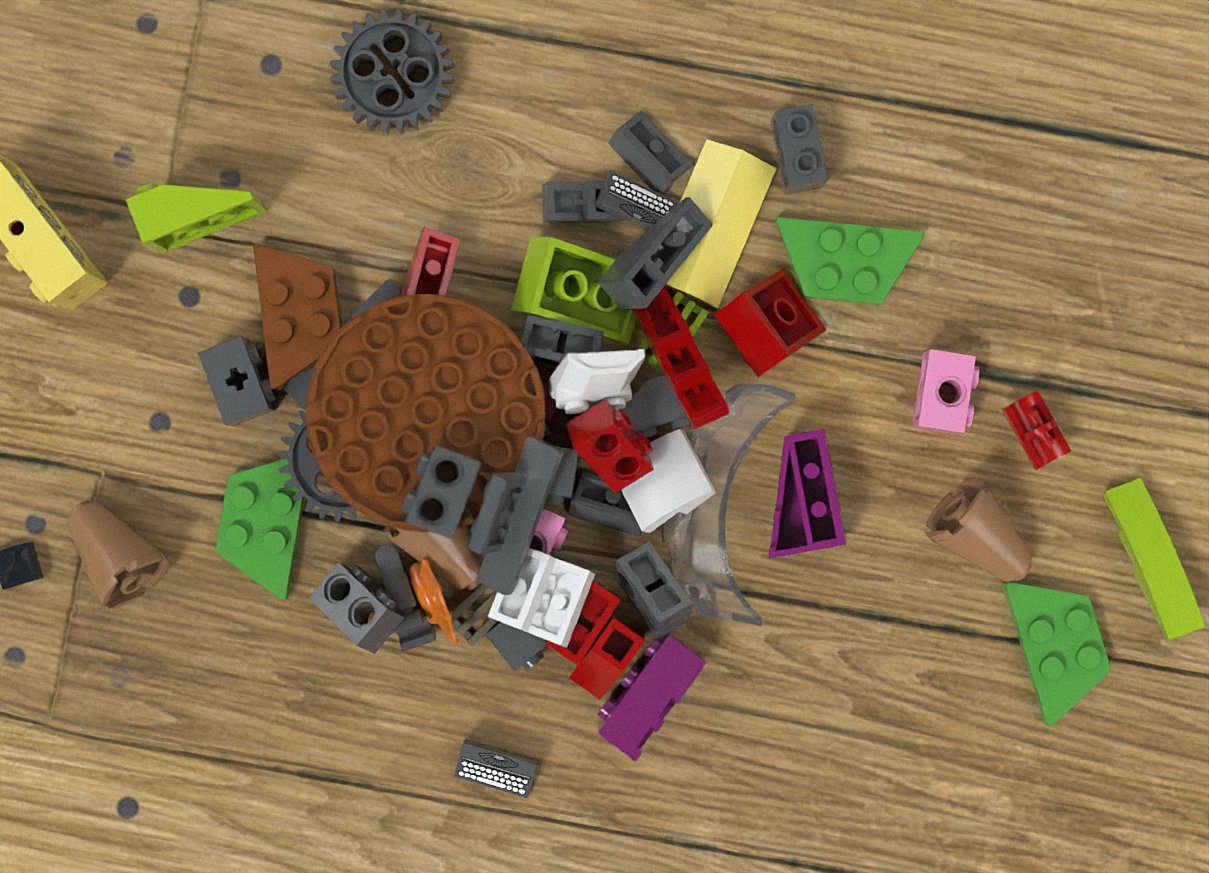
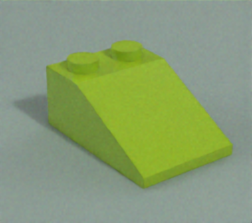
M152 183L136 189L135 196L125 199L142 243L162 254L268 212L266 205L249 191L174 185L158 186L156 183Z
M530 237L510 311L525 316L529 314L604 331V338L625 344L630 343L636 321L632 309L621 310L597 283L616 259L553 237Z

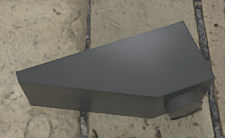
M690 197L684 198L621 253L597 283L621 310L647 308L713 224Z

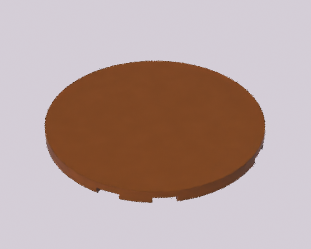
M409 294L382 301L357 314L331 338L321 353L310 379L306 403L307 431L315 460L329 484L340 497L366 517L401 530L430 532L404 522L407 514L400 511L408 489L416 491L420 482L421 475L415 474L423 451L431 453L432 448L437 445L481 462L456 527L460 528L473 523L476 517L479 516L485 499L484 490L487 483L492 479L493 474L515 472L527 437L534 436L543 440L545 431V395L538 369L535 367L523 342L498 317L474 303L457 297L442 294ZM440 461L435 467L436 478L444 484H450L455 480L457 475L456 467L449 461ZM433 498L424 500L420 506L421 516L429 522L438 520L442 514L440 502Z

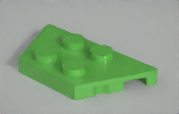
M777 217L776 228L780 231L787 250L786 254L798 278L797 282L804 298L869 305L882 304L924 236L923 231Z
M281 459L228 476L215 550L217 554L279 599H288L305 500L304 497L294 502L293 497L297 493L298 488L296 486L292 488L284 487V484L292 478L291 473H280L279 469L289 465L288 459Z
M1003 582V589L1044 725H1054L1111 671L1090 597L1014 582Z

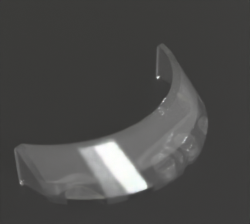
M737 384L725 391L727 396L724 399L728 404L729 415L695 430L692 426L689 428L692 431L689 441L717 493L688 514L678 512L661 525L662 542L668 544L671 564L668 565V568L694 606L692 608L702 617L762 626L763 618L753 610L743 597L731 571L725 539L726 509L735 473L746 450L760 430L777 413L794 402L795 394L769 384Z

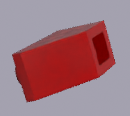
M612 615L579 666L577 665L571 673L569 679L601 700L643 645L645 637L618 617Z

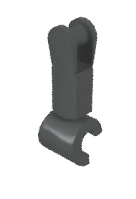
M382 545L376 551L375 558L381 576L384 579L383 583L386 592L398 602L394 608L404 617V620L396 628L401 651L404 652L435 641L436 633L434 627L427 620L423 609L418 608L414 610V607L418 606V602L410 585V578L408 573H406V567L400 550L396 546Z

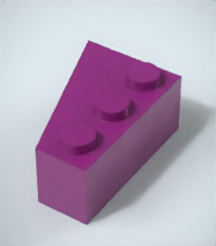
M819 429L785 436L768 559L846 545L847 539L826 430Z
M667 633L663 638L656 639L655 637L644 651L648 658L640 669L634 665L622 679L620 684L625 688L615 700L610 696L597 712V715L601 717L598 722V734L635 762L643 753L640 750L653 732H658L664 723L662 720L675 703L681 700L706 665L703 658L670 633Z

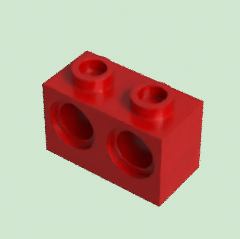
M606 399L566 423L573 448L614 493L619 492L654 470L649 455L653 452V448L647 437L642 432L636 434L632 430L633 425L627 414L622 409L616 411Z
M593 580L567 648L548 640L545 645L579 666L621 600L620 596Z

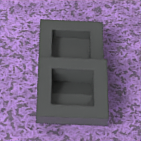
M587 181L585 183L546 182L542 184L543 222L545 223L624 221V219L595 207L604 181Z

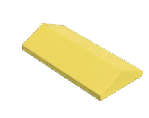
M706 140L681 201L686 197H690L713 225L664 285L666 288L676 292L679 291L685 296L718 309L777 168L744 150Z

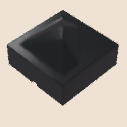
M33 542L0 550V583L2 590L44 578Z

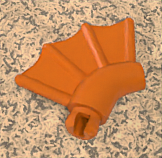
M424 558L421 562L414 563L409 567L410 585L421 604L427 620L431 624H439L451 644L456 645L458 644V639L453 630L452 615L448 611L442 595V587L438 584L430 568L429 559Z

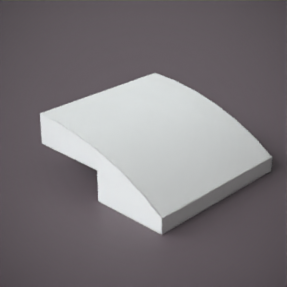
M682 429L668 433L650 442L653 452L649 455L654 470L622 489L641 531L651 533L678 512L688 514L717 493L686 433Z
M529 548L513 593L504 596L497 592L488 617L567 648L595 573Z

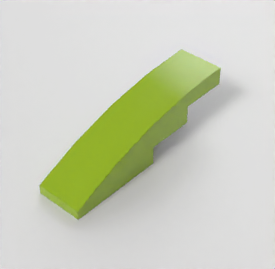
M1138 478L1105 491L1103 497L1120 529L1118 536L1135 567L1133 574L1167 641L1169 642L1203 629L1205 624L1191 586L1142 479Z

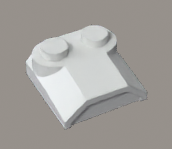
M644 349L579 354L568 353L547 381L549 396L555 399L556 407L565 410L566 414L586 412L589 408L594 407L605 399L616 411L624 409L626 407L625 403L632 399L630 382L635 377L645 358Z

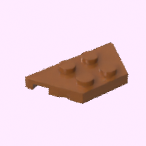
M258 244L253 245L270 389L280 391L286 387L285 383L302 371L306 373L316 365L331 338L343 326L336 270L330 266Z

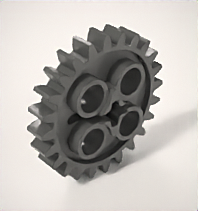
M381 9L380 20L377 21L367 13V25L362 27L358 22L353 21L352 24L356 33L352 36L342 32L341 35L347 43L346 46H334L333 48L341 57V60L330 61V66L340 73L331 76L330 81L333 85L342 86L334 92L337 100L348 98L342 105L345 113L356 109L353 120L358 124L367 118V128L369 131H373L377 124L380 123L384 135H388L391 125H396L400 135H403L405 124L409 122L417 131L419 130L418 119L420 117H423L429 123L432 122L429 113L431 108L440 112L444 110L438 98L451 97L450 91L443 87L444 84L455 82L454 76L445 72L455 67L452 59L443 58L451 52L448 44L438 45L443 38L440 31L429 35L432 27L429 20L418 26V17L414 12L407 21L404 20L401 9L396 10L393 19H389L385 9ZM394 38H400L405 41L404 48L397 53H391L386 50L387 44ZM371 46H377L392 68L398 70L403 82L415 94L414 98L409 99L396 80L390 74H387L381 61L370 50ZM370 61L375 64L374 71L370 75L364 77L357 75L356 71L361 63ZM416 68H425L429 71V75L425 81L415 83L410 80L411 72ZM385 92H397L399 98L394 105L385 107L380 104V98Z
M301 410L299 411L300 417L303 420L301 426L291 422L288 424L295 432L294 436L281 438L284 443L290 445L289 451L278 453L279 457L288 459L289 465L280 468L279 472L291 473L292 477L284 484V487L292 488L296 486L298 488L297 493L293 497L294 502L304 497L308 499L305 507L306 512L311 511L317 505L320 507L319 518L324 519L329 510L334 511L336 522H340L343 511H348L351 520L355 521L357 519L356 509L342 499L335 490L324 493L316 485V479L321 470L313 452L309 448L306 412Z

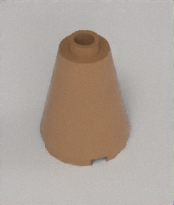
M972 478L959 485L963 489L961 493L955 498L950 493L947 494L933 510L926 523V526L931 531L925 532L926 536L933 542L1005 582L1023 579L1032 567L1031 552L988 486L978 478Z
M83 501L71 509L67 526L96 597L103 607L106 605L108 609H115L136 600L143 595L139 588L148 581L154 586L167 572L169 562L165 555L100 502Z
M467 525L456 528L452 539L432 532H414L390 526L385 527L383 532L388 539L419 562L424 558H428L431 570L457 590L466 587L470 591L480 584L477 576L484 557L482 554L480 555L467 548L472 536Z

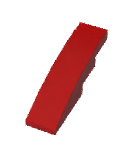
M664 286L647 308L632 309L674 395L695 430L729 415V408L711 377L709 366L694 343L690 328Z

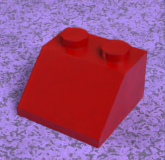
M784 268L744 291L714 314L725 333L732 339L743 355L745 362L752 368L757 377H760L826 331V328Z

